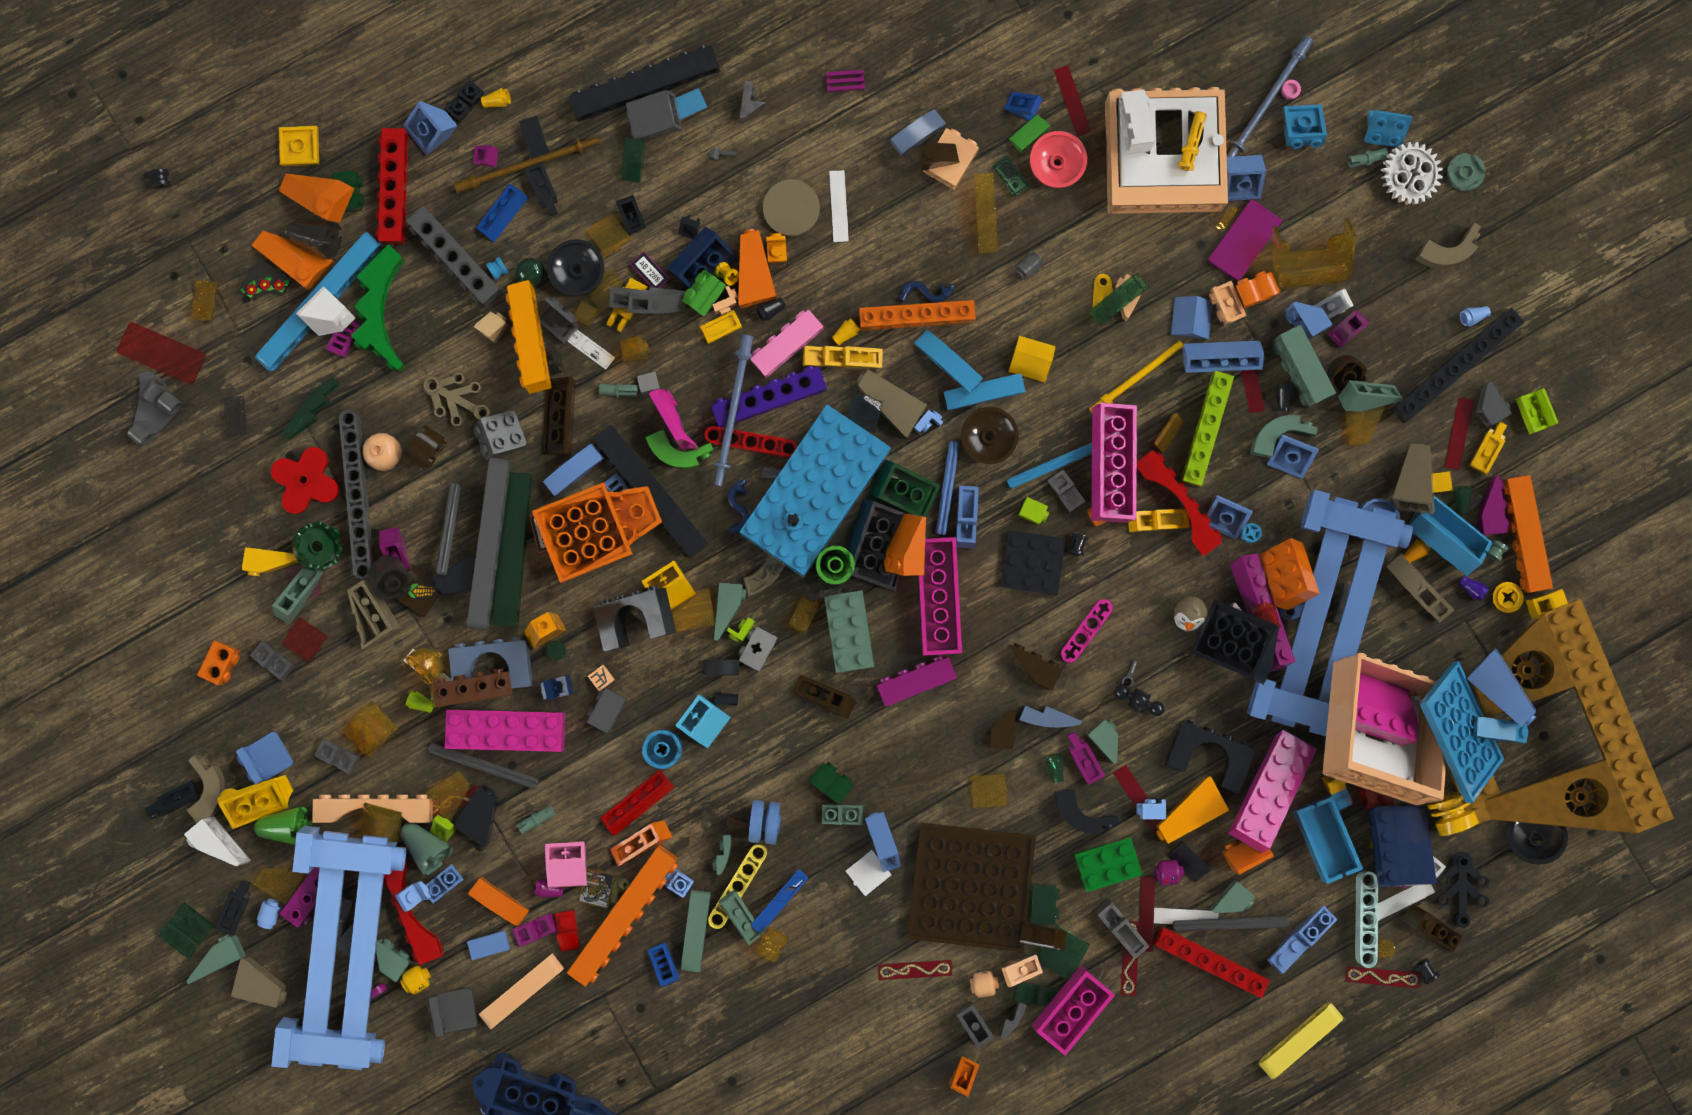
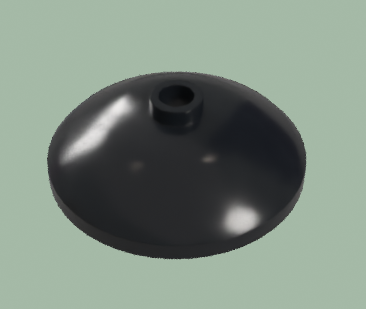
M579 239L568 240L559 244L550 254L547 263L548 277L553 286L561 293L573 297L584 296L594 291L600 285L605 272L604 260L599 250L591 243ZM576 268H581V272L578 274L574 271Z
M1511 821L1507 829V842L1511 851L1519 859L1530 864L1543 865L1551 863L1562 856L1568 844V832L1565 826ZM1534 840H1539L1540 843H1539V844H1535L1533 841H1534Z

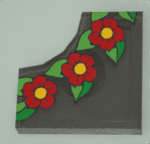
M260 258L239 287V290L256 301L265 294L283 296L293 281Z

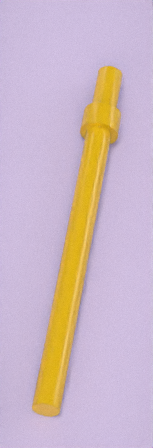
M1181 341L1175 343L1112 392L1100 397V401L1092 407L1099 403L1112 404V400L1183 348V343Z

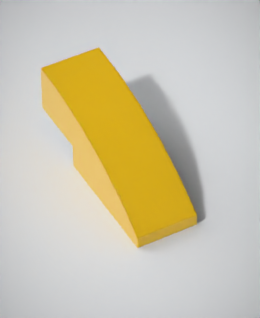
M1186 509L1136 511V520L1128 523L1129 532L1190 528L1189 515Z

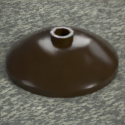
M983 407L975 410L967 417L962 426L961 441L964 450L972 459L983 464H997L1011 456L1018 444L1019 432L1017 424L1010 414L1000 408ZM986 434H991L992 440H987L985 438Z

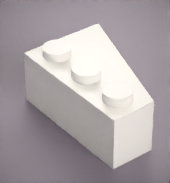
M1145 90L1122 92L1119 101L1127 154L1149 152L1153 145H1155L1152 116L1148 108L1150 106L1149 96H1146Z

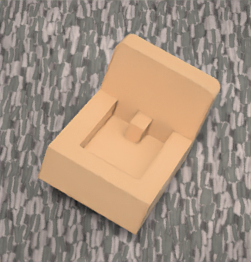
M729 285L726 286L729 298L713 304L716 315L719 313L724 315L730 312L731 308L737 306V293L735 289L731 290Z

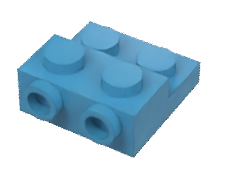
M1322 104L1284 106L1286 146H1292L1293 149H1299L1306 145H1311L1312 148H1319L1325 144L1327 132Z

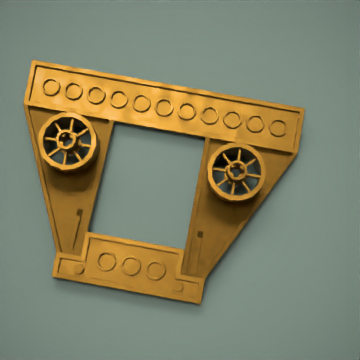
M1577 599L1542 613L1501 656L1510 670L1512 668L1513 675L1519 678L1518 682L1520 685H1522L1523 680H1527L1530 688L1522 687L1531 702L1572 687L1574 688L1603 760L1503 794L1500 793L1494 776H1492L1475 801L1465 807L1464 810H1474L1479 821L1478 824L1492 819L1628 833H1640L1674 819L1582 600ZM1529 652L1527 660L1524 661L1521 654ZM1533 656L1538 660V664L1534 665L1531 662ZM1518 658L1519 663L1513 664L1515 659ZM1538 666L1541 668L1540 675L1536 673V667ZM1534 676L1539 677L1535 685L1531 680ZM1470 684L1485 718L1504 712L1474 684ZM1446 762V769L1449 773L1456 792L1460 791L1455 779L1452 776V772ZM1582 779L1580 787H1576L1575 781ZM1586 782H1588L1589 785L1591 786V788H1592L1591 790H1588V791H1587V790L1584 788L1585 785H1586ZM1590 793L1594 795L1593 801L1589 800ZM1568 802L1572 803L1570 810L1566 805ZM1588 802L1591 803L1590 808L1586 810L1584 805ZM1577 806H1580L1583 814H1574Z

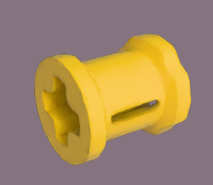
M726 262L719 263L715 268V275L719 279H724L727 285H734L738 281L739 272L731 269Z

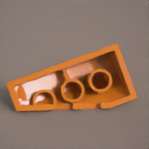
M285 174L279 191L314 214L328 221L340 223L355 188L340 180Z
M264 230L252 243L255 249L310 292L335 263L320 250Z

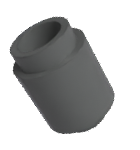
M1035 252L1027 254L1015 265V274L1020 279L1028 280L1041 268L1043 264L1042 259Z

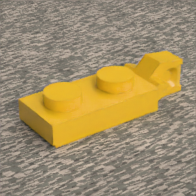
M1500 422L1496 424L1494 429L1490 428L1486 432L1468 466L1484 475L1488 474L1505 443L1504 439L1506 436L1502 434L1507 425Z

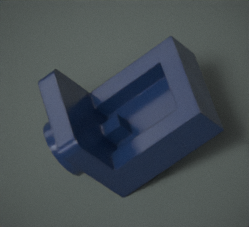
M569 675L540 682L544 700L574 694Z

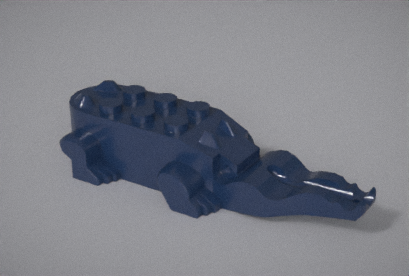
M506 1053L497 1054L494 1062L475 1076L472 1083L475 1095L480 1101L478 1110L482 1115H619L607 1108L596 1097L576 1094L575 1080L569 1075L554 1072L548 1078L524 1070L520 1066L521 1062L515 1060L514 1056Z

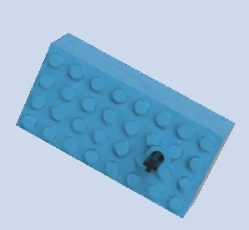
M826 405L740 530L741 536L805 578L816 562L819 553L825 549L889 455L891 447L829 405Z

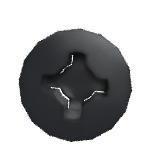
M154 169L149 171V176L152 178L151 188L164 189L171 186L168 180L169 170Z

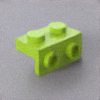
M1544 388L1515 399L1529 435L1558 424Z

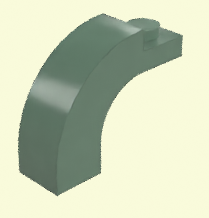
M1300 415L1278 417L1259 430L1253 440L1250 454L1270 458L1273 455L1275 442L1281 434L1290 432L1313 437L1317 434L1318 427L1312 426L1313 423L1306 421L1299 423Z

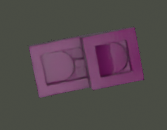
M548 913L512 929L519 947H522L556 932L557 927L551 913Z

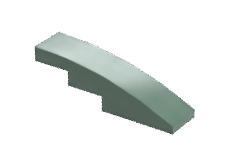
M691 890L681 970L701 971L711 892Z

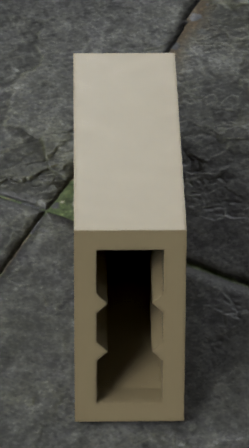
M867 370L866 373L862 372L857 380L859 383L858 389L901 436L907 439L926 409L927 404L870 370Z
M1410 443L1393 495L1396 510L1434 514L1433 470L1430 445Z

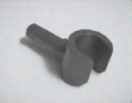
M712 148L709 153V159L718 161L720 155L736 156V151H722L718 148Z
M1133 660L1127 675H1124L1121 679L1122 684L1126 678H1130L1129 687L1133 685L1132 676L1137 661Z

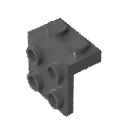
M545 297L544 300L547 305L539 313L540 323L565 344L578 330L579 326L576 323L578 320L569 310L566 309L564 312L562 310L563 307L555 298L549 299Z
M511 410L481 418L473 425V433L478 438L480 452L486 461L490 457H496L499 453L518 449L527 444L515 411Z
M470 988L435 994L427 1002L428 1012L432 1014L433 1019L431 1021V1030L435 1032L436 1037L444 1036L447 1032L472 1028L478 1024L473 993Z

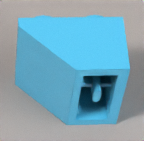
M699 694L675 726L708 748L731 717Z

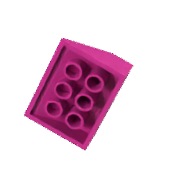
M1360 673L1355 730L1400 746L1416 743L1419 723L1410 691Z

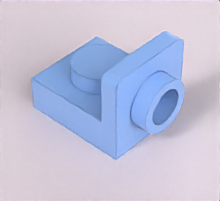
M928 410L913 430L918 434L921 431L925 433L932 425L930 420L940 427L943 424L942 416L934 410L933 412Z
M422 881L411 883L395 895L404 912L409 911L421 901L428 900L431 896L428 893V887Z

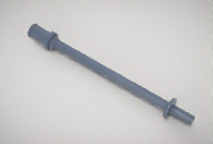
M1304 35L1296 49L1294 48L1291 51L1292 58L1238 140L1230 142L1232 149L1227 157H1236L1238 152L1243 153L1245 151L1243 144L1296 64L1305 59L1306 52L1314 43L1310 37Z
M742 334L740 348L736 354L739 363L719 463L716 462L713 465L718 467L714 484L716 486H722L725 469H730L731 467L726 463L746 362L752 356L750 352L754 337Z

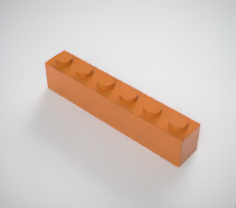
M1531 475L1503 480L1504 489L1502 494L1506 499L1505 512L1509 515V531L1512 533L1514 540L1512 541V548L1517 555L1516 567L1521 575L1520 587L1524 590V593L1553 589Z

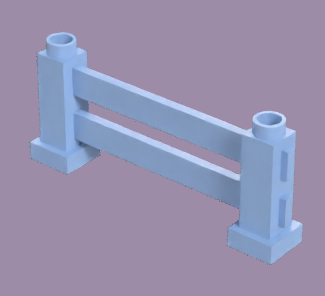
M303 826L296 835L292 872L309 873L314 867H320L303 1026H298V1018H282L275 1029L271 1066L288 1068L292 1061H299L298 1064L323 1066V1064L338 1065V1068L362 1070V1068H369L371 1063L381 1064L384 1056L385 1040L375 1039L376 1033H367L384 874L390 875L393 870H404L406 848L396 847L397 842H389L388 837L364 835L363 839L348 837L349 833L324 831L322 835L319 834L320 827ZM345 870L359 871L342 1030L327 1029Z

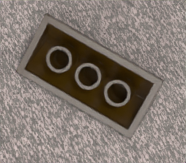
M573 377L550 379L552 388L545 390L542 455L572 457L576 381Z

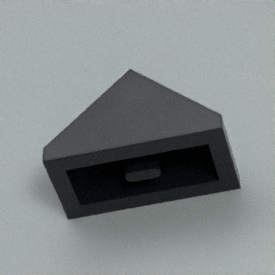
M634 195L616 201L628 234L646 228Z

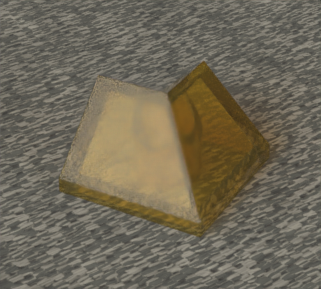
M364 803L361 833L370 836L388 837V841L398 843L402 812Z

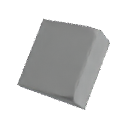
M656 372L637 376L642 395L650 393L655 389H660Z

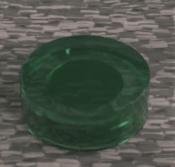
M553 641L547 646V655L552 660H561L565 657L567 650L562 642Z

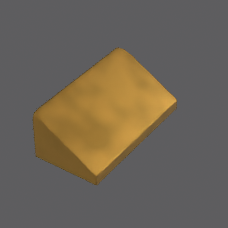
M1177 413L1170 417L1152 444V447L1161 453L1166 451L1184 424Z

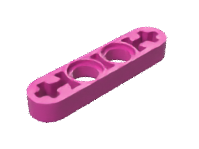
M1102 599L1096 602L1062 648L1060 656L1063 661L1071 663L1080 656L1111 614L1113 606L1110 601ZM1106 603L1108 612L1103 611L1100 615L1103 619L1100 620L1098 616L1092 613L1095 611L1097 614L1101 609L1099 604L1103 605ZM1089 618L1097 620L1096 628L1090 629L1087 626ZM1082 633L1086 636L1084 644L1076 642L1075 637L1077 634ZM1072 641L1075 646L1080 647V650L1075 649L1072 653L1074 657L1066 659L1065 650H1071L1073 646L1070 643Z

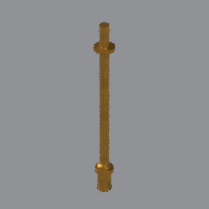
M597 136L580 142L579 138H576V144L479 177L470 175L467 179L453 182L457 194L470 189L476 190L482 183L529 168L538 163H544L576 151L584 154L583 149L600 144L599 138Z

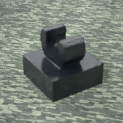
M691 215L682 217L678 234L694 239L699 234L700 219L697 218V221L690 219Z

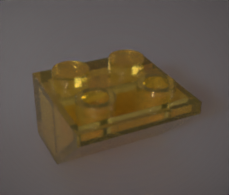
M371 701L354 714L343 729V732L356 744L363 754L370 758L394 735L398 728Z

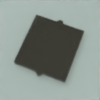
M854 391L847 418L861 428L875 433L883 401L872 398L869 394L864 395Z

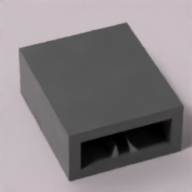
M668 90L626 103V115L631 124L630 134L635 141L644 143L682 130L675 94Z

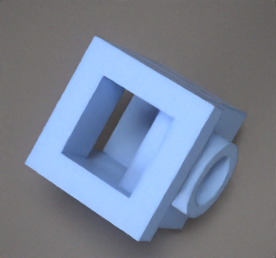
M1144 799L1145 803L1136 804V814L1139 815V819H1166L1165 799H1158V803H1156V799Z

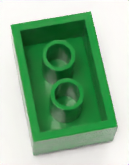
M1129 836L1073 853L1083 888L1086 892L1142 876L1134 845Z

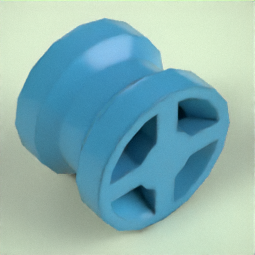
M497 257L494 262L486 264L495 280L499 279L500 275L509 273L500 257Z
M1254 523L1247 524L1241 531L1240 537L1246 543L1256 542L1261 537V528Z

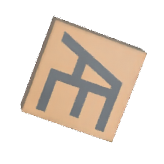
M604 665L588 675L598 691L603 690L615 680Z

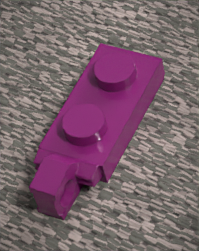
M1074 731L1068 734L1067 737L1071 742V745L1068 746L1069 752L1087 785L1104 777L1105 774L1088 743L1083 738L1079 740Z

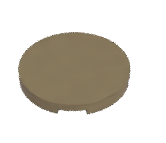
M789 179L778 182L770 188L764 198L763 213L769 227L782 236H801L810 231L819 218L820 204L818 196L808 184L802 181Z

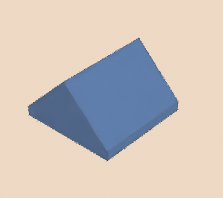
M1199 296L1175 297L1171 335L1209 340L1213 308L1211 301Z
M1281 435L1275 442L1273 455L1269 458L1267 465L1303 479L1319 449Z
M1217 495L1212 498L1206 515L1211 520L1209 525L1213 530L1217 528L1220 533L1237 540L1253 511Z

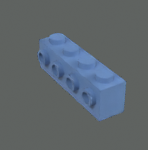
M1260 341L1184 344L1182 360L1186 373L1261 370L1263 368L1264 352Z

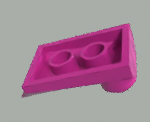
M664 388L655 389L650 392L651 399L682 451L686 449L699 450L696 443L684 432L682 421L675 408L678 404L669 389L667 391Z

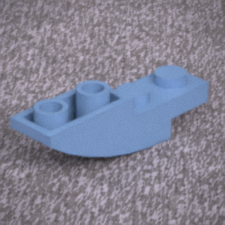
M1322 905L1297 926L1277 946L1278 949L1267 960L1280 974H1284L1308 947H1312L1337 919Z

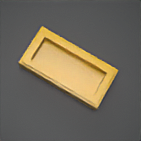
M732 310L700 326L707 343L710 344L741 329L742 325L735 311Z

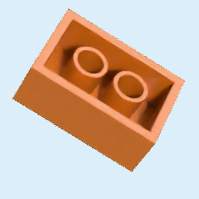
M1290 538L1259 554L1276 607L1289 610L1320 594L1303 542Z

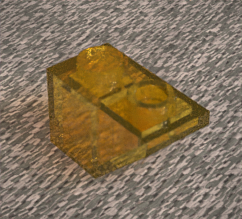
M636 335L620 341L624 362L647 360V354H650L649 343H647V340H644L642 335Z

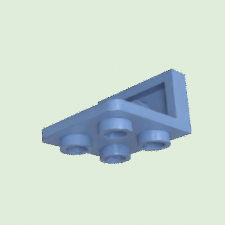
M271 732L250 746L242 747L236 751L238 762L241 766H245L247 770L246 775L254 784L267 781L294 763L276 732Z

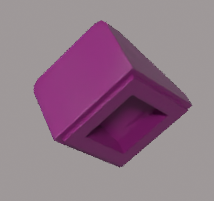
M490 145L475 146L473 165L497 166V148Z

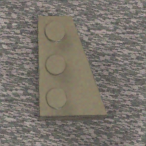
M372 579L362 580L347 590L352 612L355 614L356 628L360 634L362 650L373 647L401 628Z

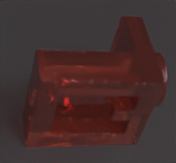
M1263 602L1257 604L1256 608L1252 610L1256 617L1276 624L1281 628L1273 604Z

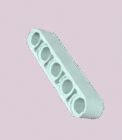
M1362 870L1356 876L1355 958L1360 965L1372 968L1376 965L1378 959V882L1376 874ZM1366 875H1370L1371 881L1365 885L1363 878ZM1369 894L1371 900L1368 904H1364L1363 897ZM1369 914L1370 921L1364 924L1363 917ZM1369 933L1370 940L1364 943L1363 936ZM1369 953L1370 960L1364 963L1362 958L1364 954Z

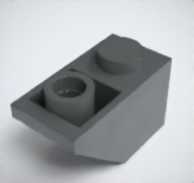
M1492 381L1482 385L1476 410L1486 428L1512 414L1510 412V405L1506 400L1502 399L1498 386L1493 384Z

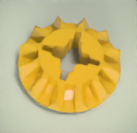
M1504 582L1496 586L1492 593V602L1495 604L1496 609L1504 613L1515 612L1523 604V592L1515 583ZM1503 593H1512L1510 596L1512 602H1503L1505 599Z

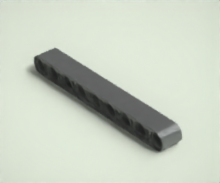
M344 410L339 415L352 566L355 577L368 580L374 576L375 569L365 461L362 455L361 419L357 413L351 410ZM349 415L354 417L351 424L346 423V418ZM355 434L354 442L349 443V435ZM355 452L357 459L351 462L349 459L350 455ZM357 471L359 478L353 481L351 475ZM359 490L361 496L358 500H354L353 494ZM361 509L362 517L356 519L355 512ZM363 528L364 535L363 537L358 538L357 531L358 529ZM361 547L366 549V554L363 557H360L358 554ZM363 566H366L368 569V573L365 576L360 574V569Z
M492 457L489 459L467 620L468 628L488 630L510 473V460Z

